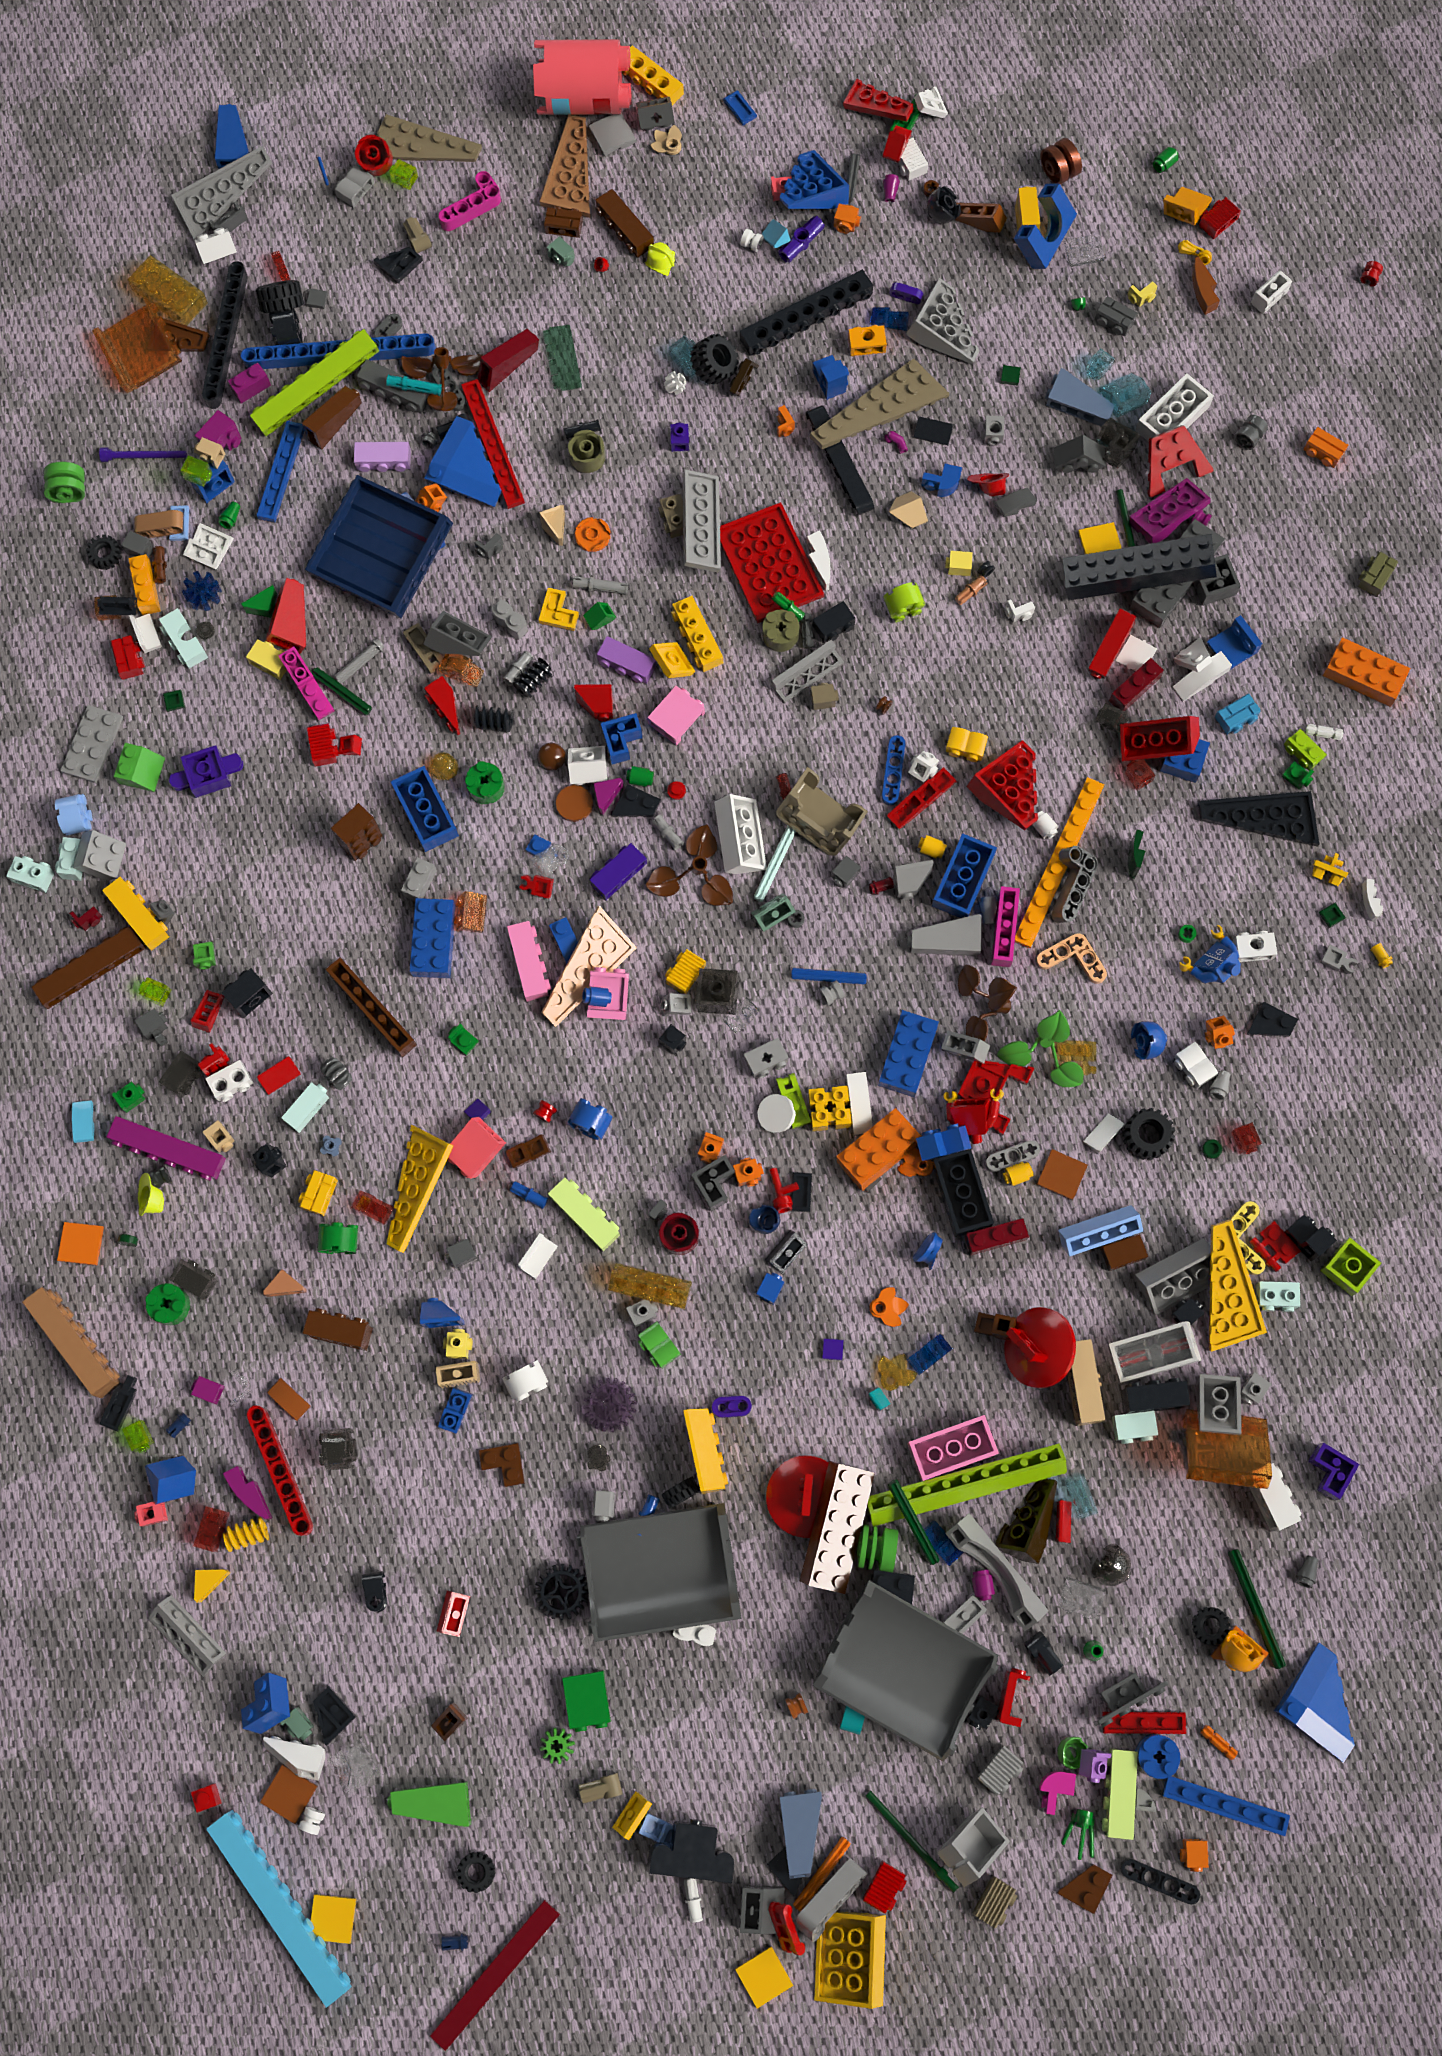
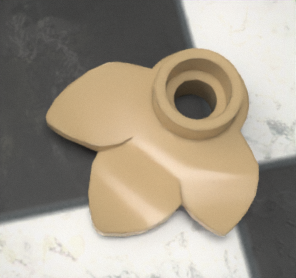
M675 125L669 129L668 133L655 130L654 138L656 142L651 144V148L655 152H666L670 155H676L681 151L680 140L682 134Z

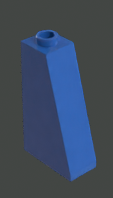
M219 105L215 150V161L218 169L249 153L236 105Z

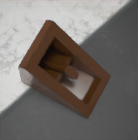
M452 1703L431 1727L446 1741L468 1717L455 1703Z

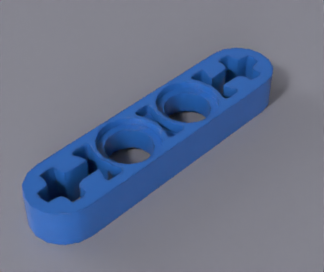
M899 735L891 737L888 745L882 801L889 806L897 803L900 792L906 743L905 739ZM896 741H899V744H901L899 745L898 753H894L895 745L892 744ZM892 758H897L900 764L892 766L889 761ZM890 775H894L898 781L892 784L888 782L887 778ZM890 788H893L892 795L895 796L892 800H888V797L885 796L889 794Z

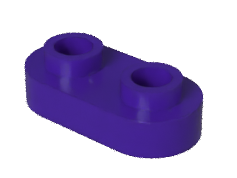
M746 1396L719 1397L712 1404V1411L719 1418L743 1417L748 1415L752 1409L751 1401ZM744 1403L746 1405V1408L744 1410H740L738 1408V1404ZM724 1404L726 1406L725 1411H719L718 1406Z

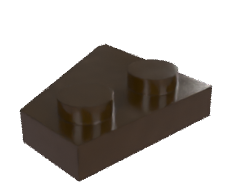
M747 358L741 361L738 367L739 372L732 379L729 391L739 396L751 379L750 374L753 368L757 369L759 365Z

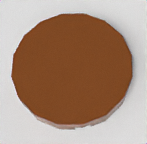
M572 785L565 787L557 795L556 807L562 818L567 821L577 822L589 816L593 808V800L587 789L582 786Z

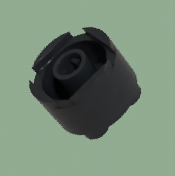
M295 309L269 313L271 324H273V326H270L272 336L277 338L275 339L276 345L303 343L302 332L298 325L299 319Z

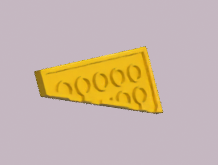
M1230 1219L1211 1225L1209 1351L1212 1352L1267 1333L1234 1225Z

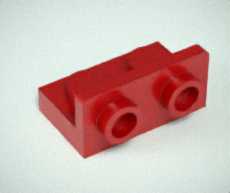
M210 1043L209 1046L214 1054L205 1056L198 1064L208 1077L229 1066L227 1062L230 1061L221 1047H216L213 1043Z

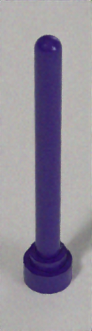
M100 447L99 456L101 462H109L113 458H186L187 452L112 451L108 447Z

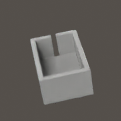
M982 1807L962 1822L938 1850L937 1854L948 1868L952 1867L954 1869L952 1873L963 1887H966L980 1879L1010 1841Z

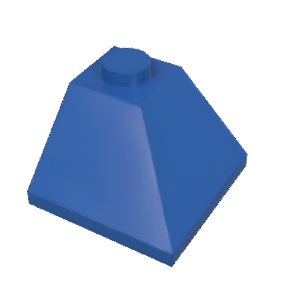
M438 1298L427 1299V1302L421 1303L420 1324L424 1328L465 1325L464 1320L446 1304L439 1301Z

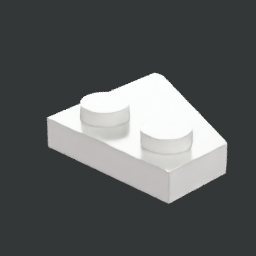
M937 87L920 92L914 97L917 109L921 113L944 118L948 114Z
M1200 637L1173 658L1177 665L1196 672H1200L1212 662Z

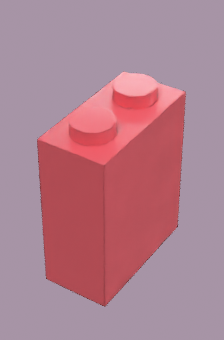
M474 1117L470 1119L450 1143L453 1145V1148L447 1160L451 1164L457 1165L461 1169V1174L466 1178H476L506 1142L480 1117Z

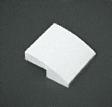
M199 523L194 538L189 539L183 555L217 569L234 538Z

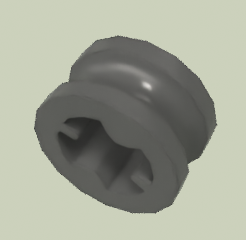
M795 910V913L788 916V924L793 928H799L804 924L805 916L802 911ZM797 915H799V916H800L799 920H801V921H800V922L796 921L795 923H793V922H792V921H793V918H791V917H792V916H795V917H796Z

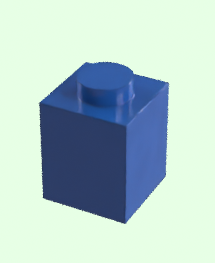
M773 1272L771 1275L766 1273L756 1293V1297L774 1305L784 1286L782 1277Z

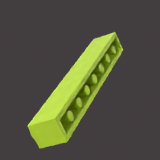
M365 329L355 332L352 338L347 342H342L337 347V350L333 353H327L321 362L313 364L308 372L298 375L292 384L285 385L279 394L269 397L266 401L267 403L256 407L252 411L251 418L265 436L278 429L365 363L366 359L369 360L379 352L377 345Z

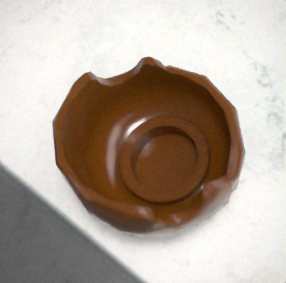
M546 743L540 747L537 753V760L544 769L557 770L566 761V752L557 743Z

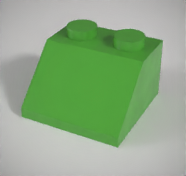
M125 743L114 778L119 784L155 792L165 757L142 746Z

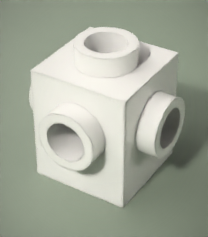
M923 751L920 755L916 754L914 756L908 773L925 782L930 776L933 778L938 771L936 766L939 760L933 754Z

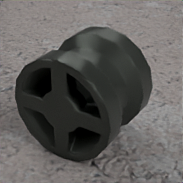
M164 1165L159 1166L157 1170L149 1171L150 1178L157 1188H160L164 1183L172 1182Z

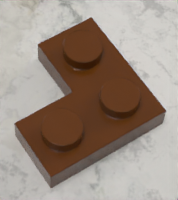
M519 1443L479 1450L482 1471L502 1467L505 1487L525 1484Z

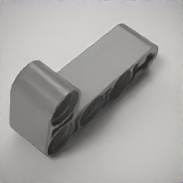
M852 1859L847 1860L799 1913L796 1919L797 1928L808 1939L815 1942L825 1930V1923L864 1881L867 1872Z

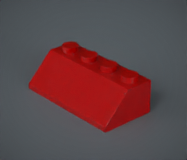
M1183 716L1120 724L1122 762L1193 754L1200 737L1199 717Z

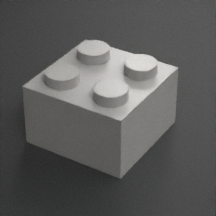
M94 830L83 832L73 868L103 880L117 879L126 843Z

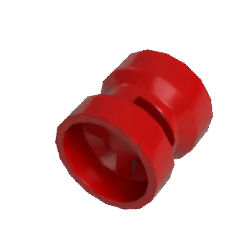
M1377 261L1367 262L1364 268L1365 272L1362 273L1360 278L1361 283L1365 284V281L1369 280L1371 281L1369 286H1376L1379 276L1383 271L1382 264Z

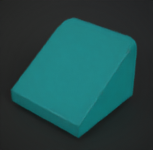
M880 1388L868 1394V1397L878 1411L891 1404Z

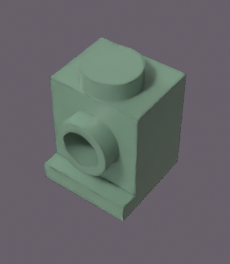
M561 237L556 238L547 246L549 258L552 257L557 264L561 263L564 267L572 265L575 259L574 249Z
M299 1707L290 1712V1717L280 1722L281 1725H288L286 1729L292 1737L295 1738L297 1736L302 1741L312 1734L311 1729L314 1727Z

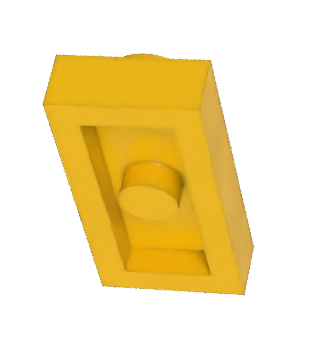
M635 1791L612 1828L622 1837L629 1840L652 1803Z

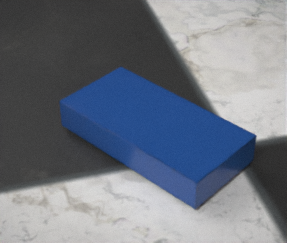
M738 90L723 98L724 103L742 126L757 118V114Z

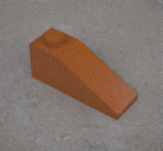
M957 203V205L960 204L961 214L955 220L982 231L1001 232L1007 220L1000 204Z

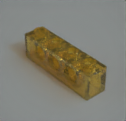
M616 1263L611 1272L608 1290L685 1309L689 1300L692 1282Z

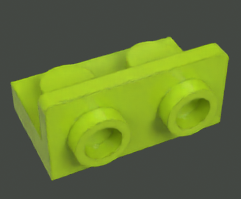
M1301 729L1284 743L1287 753L1295 755L1299 759V764L1309 770L1327 756Z

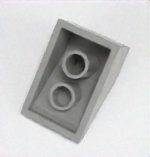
M1200 1374L1196 1382L1199 1430L1201 1432L1241 1435L1240 1377Z

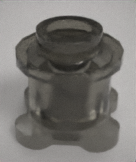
M593 1445L587 1452L590 1459L587 1466L589 1469L605 1471L607 1463L610 1462L607 1449L602 1445Z

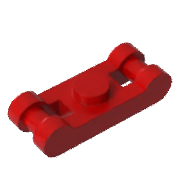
M772 1901L769 1904L768 1910L782 1950L787 1953L793 1952V1954L799 1956L803 1955L805 1944L799 1940L796 1926L791 1917L792 1907L788 1904L781 1905L779 1902Z

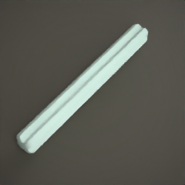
M788 825L754 894V899L762 902L796 833Z

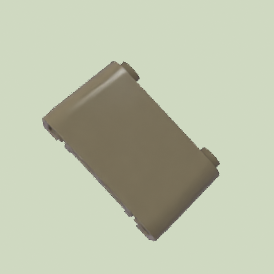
M807 767L778 807L776 815L781 821L826 854L835 856L851 839L868 811L855 803L850 804L847 808L839 804L816 787L820 781L819 776Z

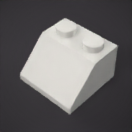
M605 746L568 749L570 784L583 785L585 783L607 781Z

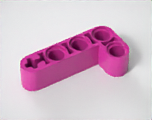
M481 171L476 174L475 181L478 191L439 212V221L443 230L452 231L500 204L499 187L488 172Z

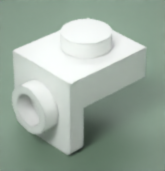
M1010 599L1007 601L1004 610L1006 616L1011 618L1013 622L1021 619L1026 621L1032 617L1035 606L1033 602H1029L1015 608Z

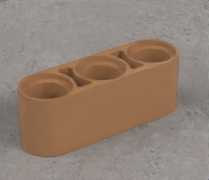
M168 510L135 516L134 532L141 536H147V538L182 533L183 512Z

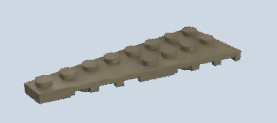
M912 359L810 433V439L821 449L839 443L840 440L851 436L852 438L859 432L869 431L874 426L884 425L904 417L906 413L916 412L926 405L931 406L936 401L949 397L950 393L915 359Z

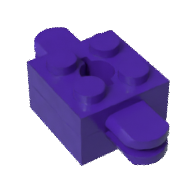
M215 745L180 757L184 770L171 774L169 782L176 791L190 788L197 798L232 786L228 775L241 771L244 764L237 753L222 757L221 752Z

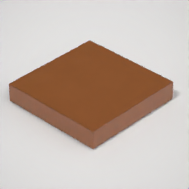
M1052 1149L1037 1185L1073 1201L1088 1164Z
M283 1764L260 1803L296 1824L318 1785L306 1778L298 1777Z

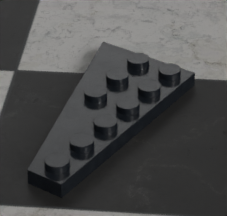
M1311 791L1201 800L1198 802L1201 821L1318 847L1320 845Z

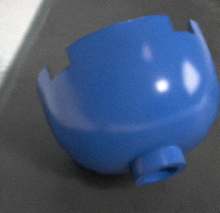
M1142 1021L1134 1024L1131 1031V1039H1136L1138 1049H1134L1135 1055L1140 1060H1149L1163 1053L1167 1043V1035L1162 1027L1151 1021Z

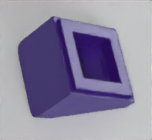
M479 1099L475 1100L464 1111L470 1118L480 1117L482 1120L491 1113L490 1109Z

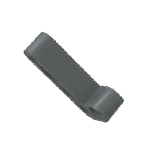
M1079 846L1063 848L1059 852L1060 862L1069 867L1070 871L1052 910V918L1056 923L1071 922L1076 918L1098 866L1097 859Z

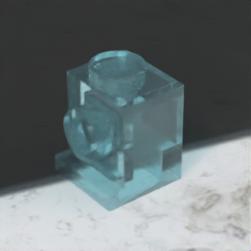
M1100 348L1087 362L1085 369L1087 375L1091 379L1097 378L1100 380L1111 369L1115 358Z

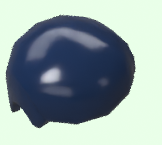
M761 1205L757 1209H752L748 1217L750 1226L760 1234L774 1232L778 1229L781 1221L779 1212L773 1206Z

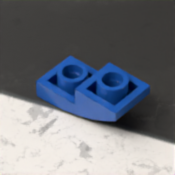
M454 1387L438 1427L457 1434L473 1394Z

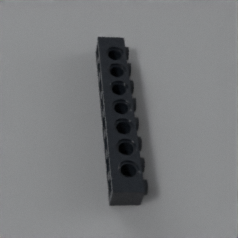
M862 269L740 330V341L750 356L753 354L758 355L769 346L774 347L779 341L785 338L790 339L799 331H806L810 325L814 323L820 324L826 317L830 315L836 316L842 309L846 307L852 308L856 302L869 299L873 294V284Z

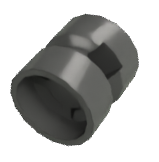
M1250 415L1234 435L1235 441L1239 445H1243L1247 450H1252L1268 430V425L1261 417Z

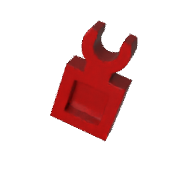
M529 875L521 876V879L527 881V885H520V889L527 890L530 888L532 889V895L547 899L551 897L554 879L535 875L533 879Z

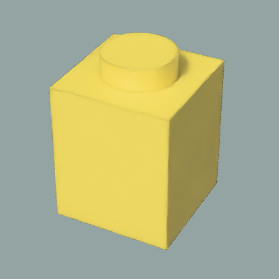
M951 551L950 557H946L945 568L949 569L948 575L970 576L973 552Z

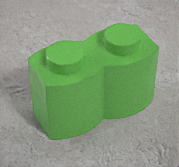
M657 1321L638 1335L640 1338L638 1341L639 1345L644 1351L649 1350L652 1355L649 1359L655 1367L659 1365L663 1369L681 1355Z

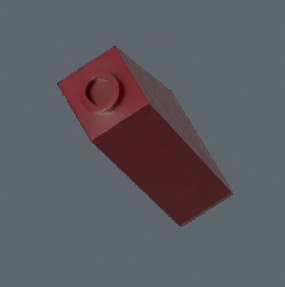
M525 329L480 357L477 378L479 383L488 392L493 390L538 350L539 339L529 329Z

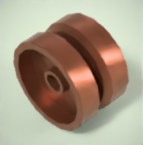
M1062 138L1054 145L1044 148L1040 153L1042 168L1053 184L1059 183L1061 185L1068 178H1073L1082 171L1080 154L1068 138Z

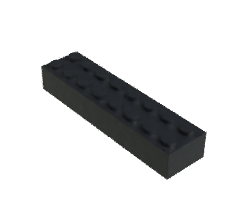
M1212 534L1063 558L1068 601L1217 577Z

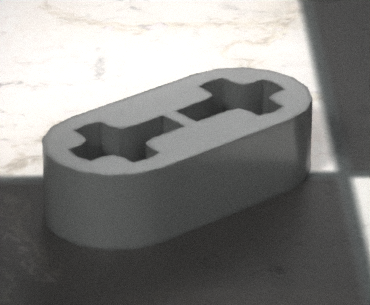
M395 313L388 315L376 328L375 337H380V333H386V336H394L403 325L400 315ZM392 320H393V321H396V320H397L398 324H395V323L391 324V321H392Z

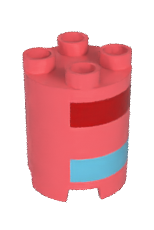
M619 39L535 40L534 48L544 49V59H539V63L533 64L534 96L545 97L546 106H540L537 109L538 115L621 114L622 109L629 108V105H631V83H622V71H628L631 66L630 46H620Z

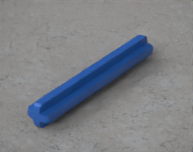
M792 968L791 978L825 982L837 980L838 983L866 984L867 979L865 973Z

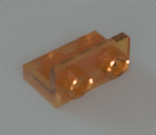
M465 891L458 896L456 901L458 914H456L454 919L456 931L483 932L487 895Z

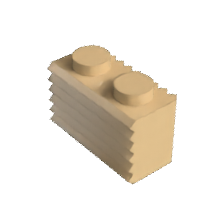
M476 1361L436 1367L437 1383L441 1388L452 1387V1385H464V1383L467 1385L476 1381L480 1382L479 1367Z

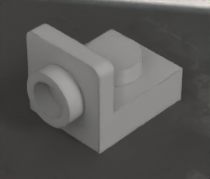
M669 993L663 997L660 1003L663 1016L691 1014L690 995Z

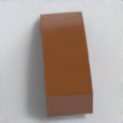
M1198 256L1195 258L1192 267L1193 288L1199 306L1204 315L1218 308L1220 300L1214 292L1217 283Z

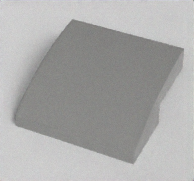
M622 113L605 117L589 125L605 156L618 148L624 149L637 142Z

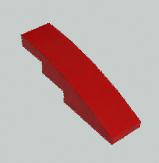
M943 767L933 778L928 779L916 791L911 792L887 817L900 830L957 781Z

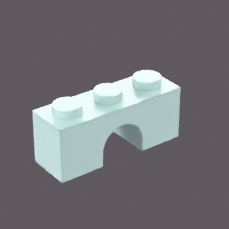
M178 608L159 618L162 624L160 629L164 636L169 635L171 638L168 642L172 649L179 651L180 654L177 657L182 665L187 664L188 668H191L208 658L196 637L188 641L181 640L182 635L190 630V627Z

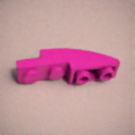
M292 647L278 655L317 719L321 720L334 712L333 707L296 648Z

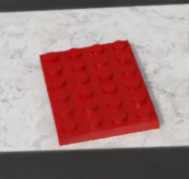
M781 502L720 526V544L757 624L763 622L769 612L783 610L772 600L775 592H780L788 600H793L797 607L824 597V592Z

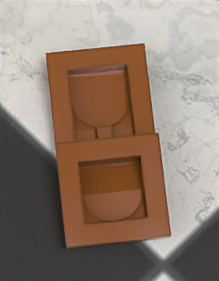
M281 1377L267 1391L296 1421L311 1407Z

